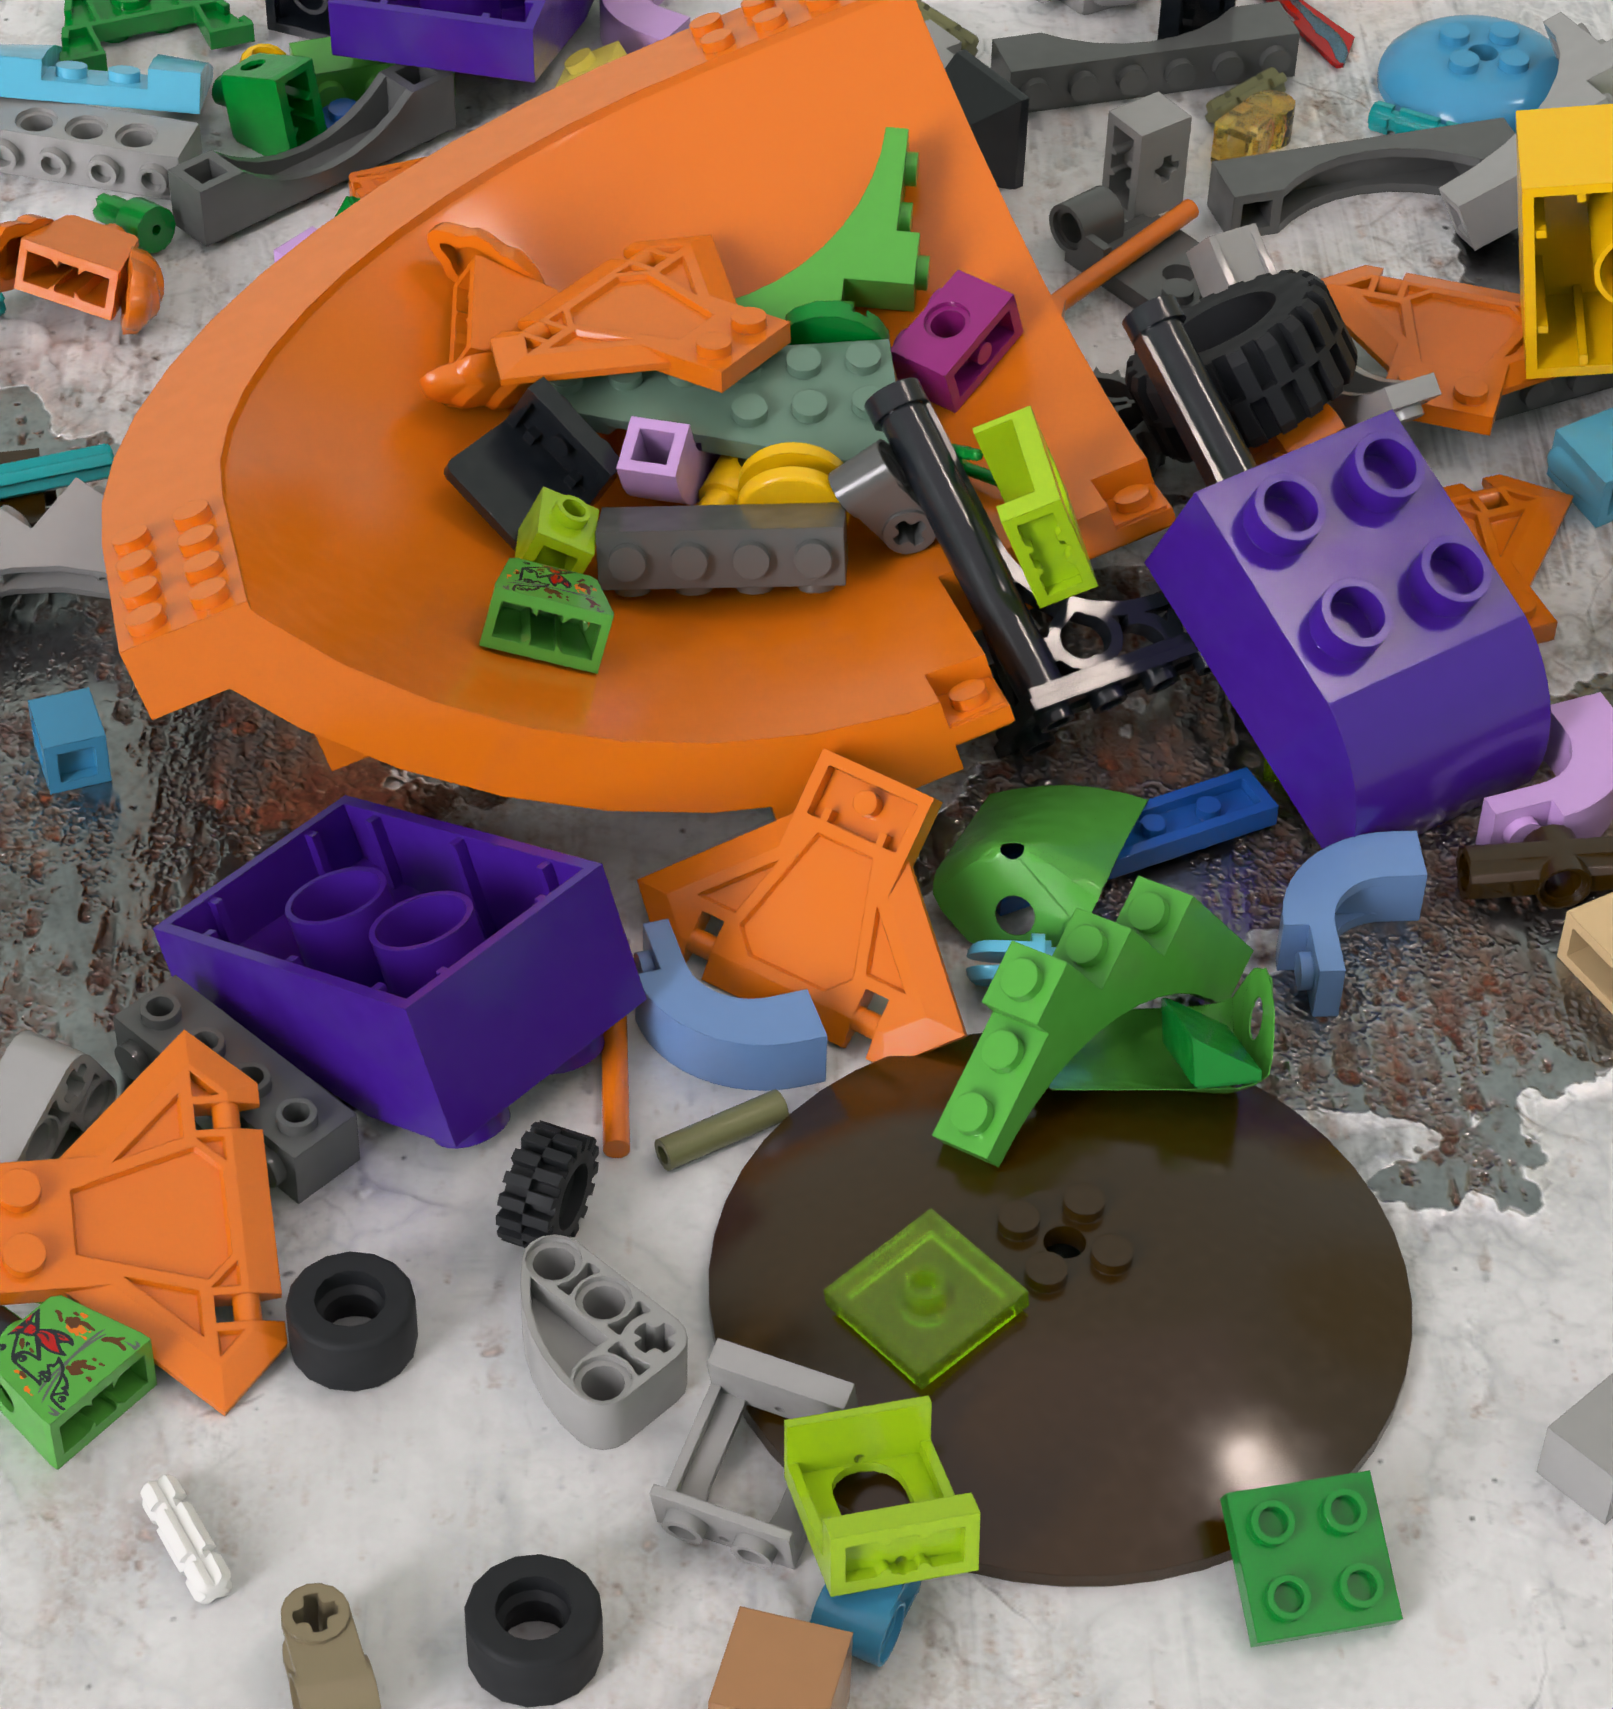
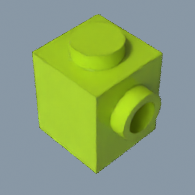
M543 486L518 529L515 558L583 574L595 554V531L598 524L599 509L586 504L575 496L563 495Z

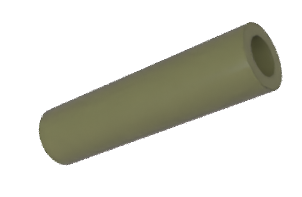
M773 1089L658 1138L654 1142L657 1157L664 1169L670 1171L780 1124L789 1116L786 1101L778 1090Z

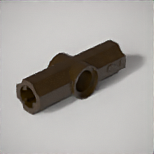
M1551 824L1532 831L1523 842L1459 846L1456 858L1457 886L1462 900L1536 895L1543 906L1550 909H1564L1582 902L1589 895L1590 891L1613 890V836L1576 838V835L1570 828L1564 825Z

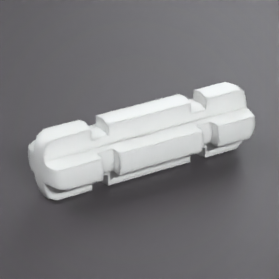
M164 1474L156 1481L145 1483L140 1493L143 1498L142 1506L150 1521L159 1526L156 1531L181 1575L187 1576L188 1579L185 1583L194 1599L202 1604H209L218 1597H225L232 1589L231 1571L221 1554L214 1552L216 1545L192 1503L184 1500L187 1494L179 1480L169 1474Z

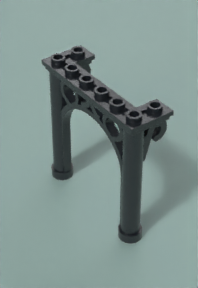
M1171 294L1162 295L1132 310L1123 319L1122 326L1200 472L1206 487L1256 467L1257 464L1183 325L1186 321V316L1176 297ZM905 378L893 382L878 390L865 402L864 408L875 430L884 432L981 625L994 662L989 665L991 673L1010 704L1015 718L1012 724L999 728L995 732L999 741L993 749L998 759L1018 751L1021 752L1023 757H1029L1042 752L1055 743L1054 734L1059 728L1072 721L1075 713L1092 708L1095 714L1106 712L1123 703L1128 697L1127 694L1144 689L1147 695L1158 693L1176 683L1180 678L1179 675L1196 670L1198 676L1212 673L1188 632H1184L1181 621L1162 590L1141 598L1122 601H1099L1072 596L1040 609L1021 566L1011 557L999 539L919 379ZM1026 604L1054 617L1043 635L1040 634ZM1166 611L1162 617L1158 615ZM1068 621L1092 628L1102 638L1104 645L1103 653L1094 654L1090 658L1083 659L1074 657L1062 646L1060 639L1061 629ZM1133 633L1140 635L1153 643L1152 645L1118 656L1123 646V634Z

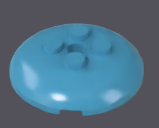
M1484 15L1446 16L1418 24L1394 39L1380 59L1377 84L1384 101L1396 105L1395 110L1397 111L1404 107L1439 117L1442 124H1446L1447 121L1463 124L1504 117L1516 133V111L1539 108L1547 97L1557 76L1559 61L1554 54L1549 38L1520 23Z

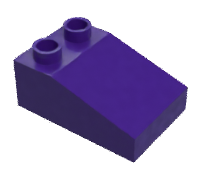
M328 0L332 55L535 83L585 21L594 0Z
M347 795L341 797L153 927L172 977L177 975L313 1081L367 1116L432 1138L439 1146L451 1149L471 1147L497 1135L510 1120L509 1106L548 1075L570 1072L591 1062L600 1054L604 1047L603 1033L647 1000L602 863Z

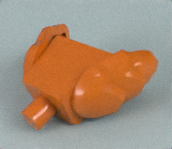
M34 214L22 215L16 221L0 223V292L17 289L110 321L114 319L121 307L123 335L138 334L148 321L157 315L164 295V277L159 264L146 250L138 248L139 239L135 235L125 232L117 224L109 223L103 225L76 215H65L54 221L53 219Z
M450 222L439 223L428 232L427 243L432 253L442 264L446 276L455 282L453 285L449 364L426 373L419 379V386L426 398L442 403L447 407L471 409L485 406L491 410H502L514 406L527 388L534 383L501 386L491 350L490 339L502 331H522L518 328V320L559 292L557 289L545 284L536 264L519 247L506 245L489 231L480 227L470 228Z

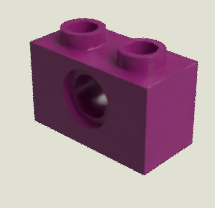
M957 270L942 288L937 289L932 294L927 306L908 328L903 329L896 337L891 347V354L897 379H919L930 402L956 413L1024 332L1014 294L961 270Z

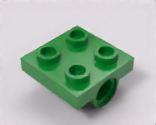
M1370 1470L1229 1492L1220 1498L1251 1648L1391 1625L1403 1619Z

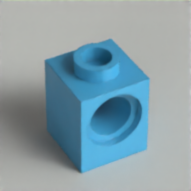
M89 687L28 700L34 747L50 794L112 781L106 734Z

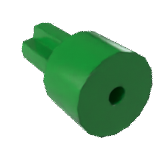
M106 193L97 196V206L92 210L95 219L104 224H117L125 232L135 235L139 239L138 248L149 253H158L164 250L172 241L176 223L174 215L169 209L142 197H133L126 200Z

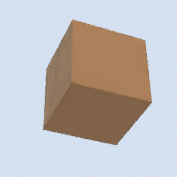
M740 1606L708 1701V1709H847L850 1699L853 1632Z

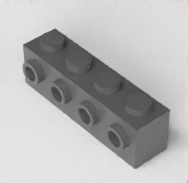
M840 502L602 507L595 531L598 582L602 590H614L617 595L623 597L643 596L651 592V589H676V592L681 595L697 596L709 593L712 588H737V591L740 593L756 595L770 592L774 587L798 586L800 591L806 593H824L831 591L835 586L846 585L848 566L847 513Z
M174 975L113 1016L117 1047L114 1051L115 1057L121 1069L133 1080L185 1029L258 1083L260 1107L239 1112L241 1128L263 1130L270 1188L278 1187L296 1203L300 1204L360 1160L357 1114L177 975ZM211 1116L195 1117V1122L204 1130L213 1129Z

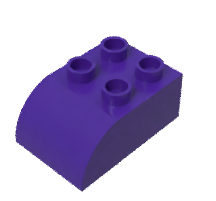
M1393 409L1196 491L1144 562L1321 849L1350 837L1374 832L1417 831V834L1420 835L1482 805L1486 797L1509 792L1528 783L1538 771L1547 750L1550 735L1551 706L1546 671L1531 626L1522 609Z

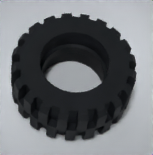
M1289 269L1281 270L1278 274L1274 275L1270 272L1258 275L1253 280L1247 282L1240 281L1228 286V289L1222 292L1212 293L1200 299V302L1191 308L1183 309L1186 316V321L1183 325L1248 448L1253 447L1254 449L1266 444L1269 439L1281 433L1284 435L1298 427L1297 424L1307 417L1312 418L1323 410V405L1328 401L1335 400L1343 392V385L1349 384L1354 376L1358 358L1357 349L1326 284L1308 271L1299 270L1295 272ZM1134 350V355H1131L1127 361L1126 386L1159 451L1173 460L1189 464L1193 459L1136 350Z

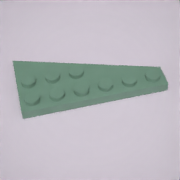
M889 339L787 345L723 393L658 371L548 382L571 403L578 414L597 433L609 435L617 428L627 430L630 418L634 416L690 424L694 441L701 443L703 452L748 459L755 452L770 445L785 442H801L822 447L845 463L879 439L889 443L883 431L875 430L864 405L874 393L896 381Z

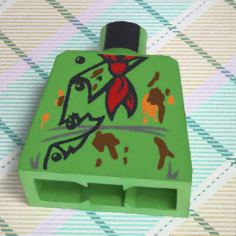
M509 558L495 583L479 646L598 674L614 612L598 580L592 576L520 558Z
M62 1295L49 1297L24 1319L7 1307L0 1305V1411L55 1469H60L157 1385L151 1339L143 1333Z

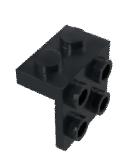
M543 376L527 388L506 420L453 457L444 468V475L506 543L516 551L518 529L543 486L563 495L575 496L586 504L593 506L601 499L617 478L616 467L619 456L614 452L611 445L594 431L572 407L571 403Z

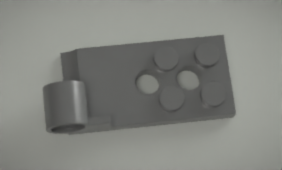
M1099 185L1055 205L1050 211L1049 225L1056 243L1065 251L1064 261L1080 272H1083L1161 216L1149 217L1142 214L1125 223L1124 211L1117 196L1107 187ZM1178 230L1101 286L1133 309L1153 298L1167 294L1176 297L1182 310L1185 308L1189 309L1198 304L1200 299H1202L1186 252L1199 244V242L1182 230Z

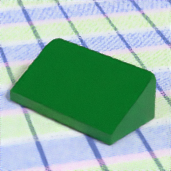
M1161 998L1162 1042L1194 1087L1202 1089L1257 1083L1258 1080H1262V1070L1227 1025L1174 1000Z

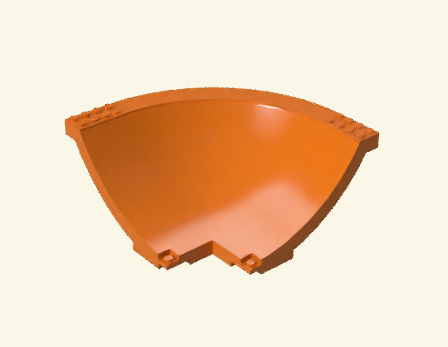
M743 0L740 8L723 15L718 12L701 15L690 22V28L601 65L522 103L447 144L388 180L310 234L261 273L210 320L168 367L135 414L113 459L102 500V549L118 650L151 720L231 689L298 728L315 734L331 771L364 758L372 757L405 771L502 797L603 811L718 813L769 807L775 821L794 813L823 748L916 789L964 769L956 746L1012 724L1015 718L1010 704L994 680L985 653L973 635V632L982 629L937 538L935 537L933 543L920 552L912 554L897 553L888 548L859 518H855L851 514L847 525L848 566L846 585L835 586L834 589L828 592L806 593L800 591L798 586L774 587L770 592L750 595L738 592L737 588H712L709 593L703 595L686 596L677 593L676 589H651V592L643 596L623 597L617 595L614 590H603L614 612V618L598 674L479 646L495 583L509 558H515V551L446 479L444 468L453 457L506 420L515 405L502 410H491L485 406L471 409L447 407L442 403L426 398L419 386V379L426 373L449 364L453 285L455 282L446 276L442 264L432 253L427 243L428 232L435 225L442 222H450L470 228L480 227L489 231L506 245L519 247L536 264L545 284L557 289L559 293L608 259H627L623 256V249L634 242L711 234L735 298L767 286L796 269L819 251L836 234L859 204L872 179L881 154L886 127L909 129V151L919 152L917 185L916 187L906 186L904 202L913 203L911 232L920 233V255L930 256L927 291H916L914 312L855 307V312L866 316L868 310L878 316L889 330L892 347L898 334L913 323L927 306L932 294L937 289L942 288L957 270H961L1014 294L1024 331L956 413L930 402L950 442L980 449L972 428L1031 406L1067 489L1090 560L1169 528L1176 519L1173 507L1155 485L1146 456L1105 394L1045 285L979 148L916 0ZM894 369L895 381H898L897 375H896V372H895V369ZM617 428L609 435L597 433L611 445L614 452L620 457L627 430ZM984 455L979 461L967 460L970 463L989 469ZM617 476L601 499L593 505V507L599 509V517L602 507L690 506L630 496L623 489L619 476ZM968 476L999 539L1007 552L1019 564L996 506L1005 503L998 487ZM595 545L594 557L583 574L598 580ZM1026 604L1028 610L1033 608L1032 606Z

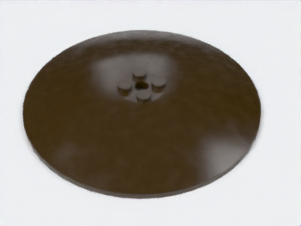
M982 1033L969 1034L966 1038L931 1052L916 1056H887L859 1068L819 1091L790 1113L764 1139L742 1169L730 1191L714 1234L709 1264V1319L714 1345L717 1338L854 1383L858 1407L929 1395L932 1402L931 1441L954 1494L959 1495L972 1492L980 1510L979 1570L968 1573L1028 1584L1058 1587H1106L1159 1581L1202 1571L1232 1560L1220 1498L1224 1494L1356 1473L1374 1452L1393 1417L1404 1386L1412 1342V1299L1406 1265L1395 1233L1375 1195L1355 1167L1330 1140L1296 1111L1255 1085L1241 1091L1226 1094L1172 1090H1051L1048 1087L1018 1131L999 1167H996L946 1145L932 1136ZM1242 1084L1230 1086L1233 1088H1240ZM1066 1244L1078 1249L1081 1254L1073 1258H1063L1046 1249L1053 1245ZM747 1405L743 1413L746 1422L768 1452L784 1468V1420L788 1418ZM874 1471L857 1472L848 1475L836 1483L833 1489V1496L841 1515L910 1503L905 1489L898 1480L887 1474Z

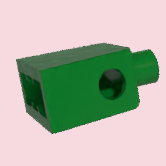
M266 53L253 54L224 71L213 83L212 98L216 104L227 108L231 131L235 140L264 156L276 155L301 146L327 130L312 58Z

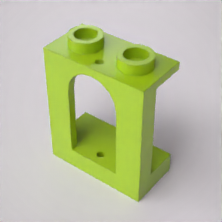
M1031 406L972 428L1005 502L996 506L1001 524L1039 608H1044L1098 587L1067 489Z
M929 1395L784 1420V1478L830 1597L979 1570L980 1510L972 1492L959 1495L954 1494L931 1441L932 1402ZM874 1471L887 1474L898 1480L905 1489L910 1503L841 1515L833 1496V1489L836 1483L848 1475L857 1472Z

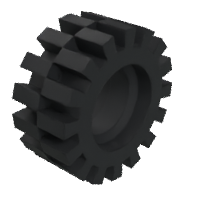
M541 1120L531 1125L530 1132L525 1131L521 1137V1149L515 1148L512 1154V1168L510 1171L506 1170L502 1181L506 1183L505 1190L498 1197L497 1206L502 1208L496 1215V1225L499 1226L497 1235L502 1238V1241L526 1248L532 1241L542 1236L553 1234L569 1238L570 1236H576L579 1231L578 1221L580 1217H585L588 1206L585 1205L587 1198L594 1191L595 1183H592V1178L598 1173L599 1162L595 1160L599 1155V1146L595 1145L597 1140L594 1137Z

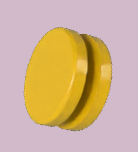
M785 442L767 446L755 452L743 464L739 473L737 505L839 502L830 486L829 473L842 465L843 462L830 451L808 443ZM846 511L848 525L850 514Z

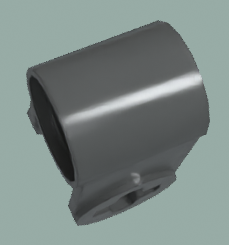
M879 439L829 473L830 486L840 504L853 517L859 518L888 548L897 553L912 554L926 549L933 543L936 536L890 444L885 440Z

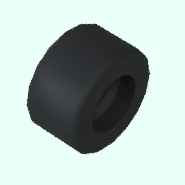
M344 1252L325 1256L306 1267L291 1284L285 1305L289 1345L295 1365L309 1380L333 1390L356 1392L379 1387L399 1375L414 1357L418 1339L416 1299L410 1279L395 1263L371 1253ZM351 1316L368 1317L371 1319L364 1324L355 1326L333 1324L339 1319Z
M547 1555L516 1556L491 1567L473 1584L464 1607L468 1666L481 1688L502 1702L527 1708L555 1705L578 1694L595 1676L603 1655V1616L600 1593L585 1572L567 1560ZM531 1621L547 1622L560 1628L558 1633L545 1639L526 1640L514 1637L508 1633L511 1628Z

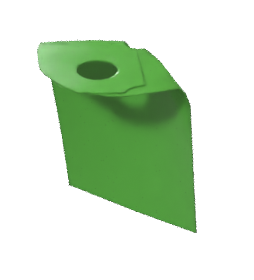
M1046 785L991 793L936 870L933 881V895L942 912L972 944L983 940L1030 941L1031 933L1045 934V940H1051L1052 947H1057L1076 907L1092 913L1131 830L1149 800L1127 793L1076 785ZM1007 843L1024 845V851L1017 859H1009L1001 853V845ZM1007 896H1018L1028 901L1035 914V921L1031 930L1020 935L1010 934L1003 930L998 924L995 915L996 906L1000 900Z
M1253 968L1233 997L1217 1003L1187 1006L1230 1028L1262 1070V1080H1258L1257 1083L1242 1084L1240 1088H1233L1229 1085L1197 1089L1162 1042L1161 1008L1131 1009L1097 1033L1074 1055L1055 1077L1049 1088L1051 1090H1172L1220 1094L1250 1088L1269 1076L1273 1060L1275 1006L1272 977L1269 975L1267 968ZM1260 997L1263 1007L1262 1023L1256 1039H1253L1251 1019L1255 1002Z

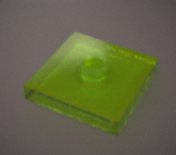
M931 1208L824 1289L826 1305L921 1390L1029 1306L1028 1290Z

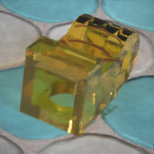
M1262 90L1254 93L1215 121L1210 161L1264 154L1287 146L1291 141L1295 113V100L1292 96L1278 90Z

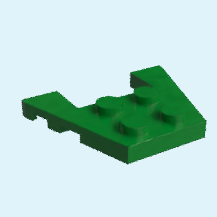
M65 0V23L61 33L62 52L59 53V62L78 61L87 64L88 70L108 71L106 53L100 43L103 41L120 43L133 35L148 32L170 33L175 31L178 26L196 23L210 49L214 50L254 42V24L245 15L238 19L231 14L230 4L224 0Z

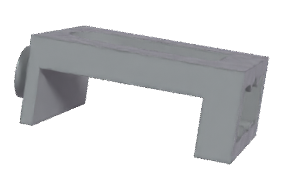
M717 1338L707 1361L711 1384L666 1487L653 1484L649 1493L657 1522L662 1523V1528L679 1540L692 1544H701L705 1538L731 1547V1552L737 1558L750 1565L770 1568L773 1563L795 1570L808 1537L788 1486L777 1512L769 1523L709 1503V1492L747 1405L788 1419L858 1407L855 1384Z

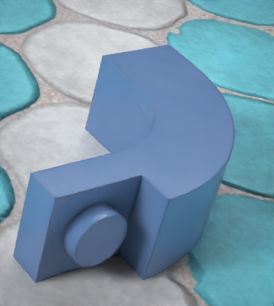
M1417 831L1374 832L1341 840L1310 857L1292 877L1283 900L1276 945L1277 971L1294 970L1297 990H1307L1312 1017L1338 1016L1346 973L1339 936L1351 928L1372 922L1419 921L1428 875Z
M669 919L643 923V951L634 953V961L647 1000L635 1008V1020L648 1043L663 1058L694 1077L713 1084L736 1089L758 1091L784 1090L826 1082L828 1036L808 989L755 999L737 998L718 993L703 985L689 970Z

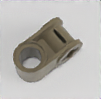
M323 1583L305 1584L294 1589L285 1598L281 1607V1627L285 1638L282 1644L283 1664L289 1680L293 1709H381L374 1672L367 1654L363 1652L350 1606L344 1594L334 1586Z

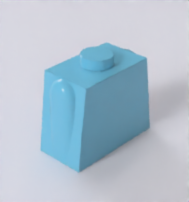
M1612 407L1556 429L1552 449H1550L1547 455V475L1563 493L1574 496V505L1595 528L1613 521Z

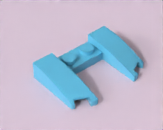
M0 44V97L200 114L213 80V66L209 62L158 54L153 58L148 68V75L140 74V69L133 66L116 65L109 67L108 71L88 70L87 64L83 62H59V53L62 52V46Z

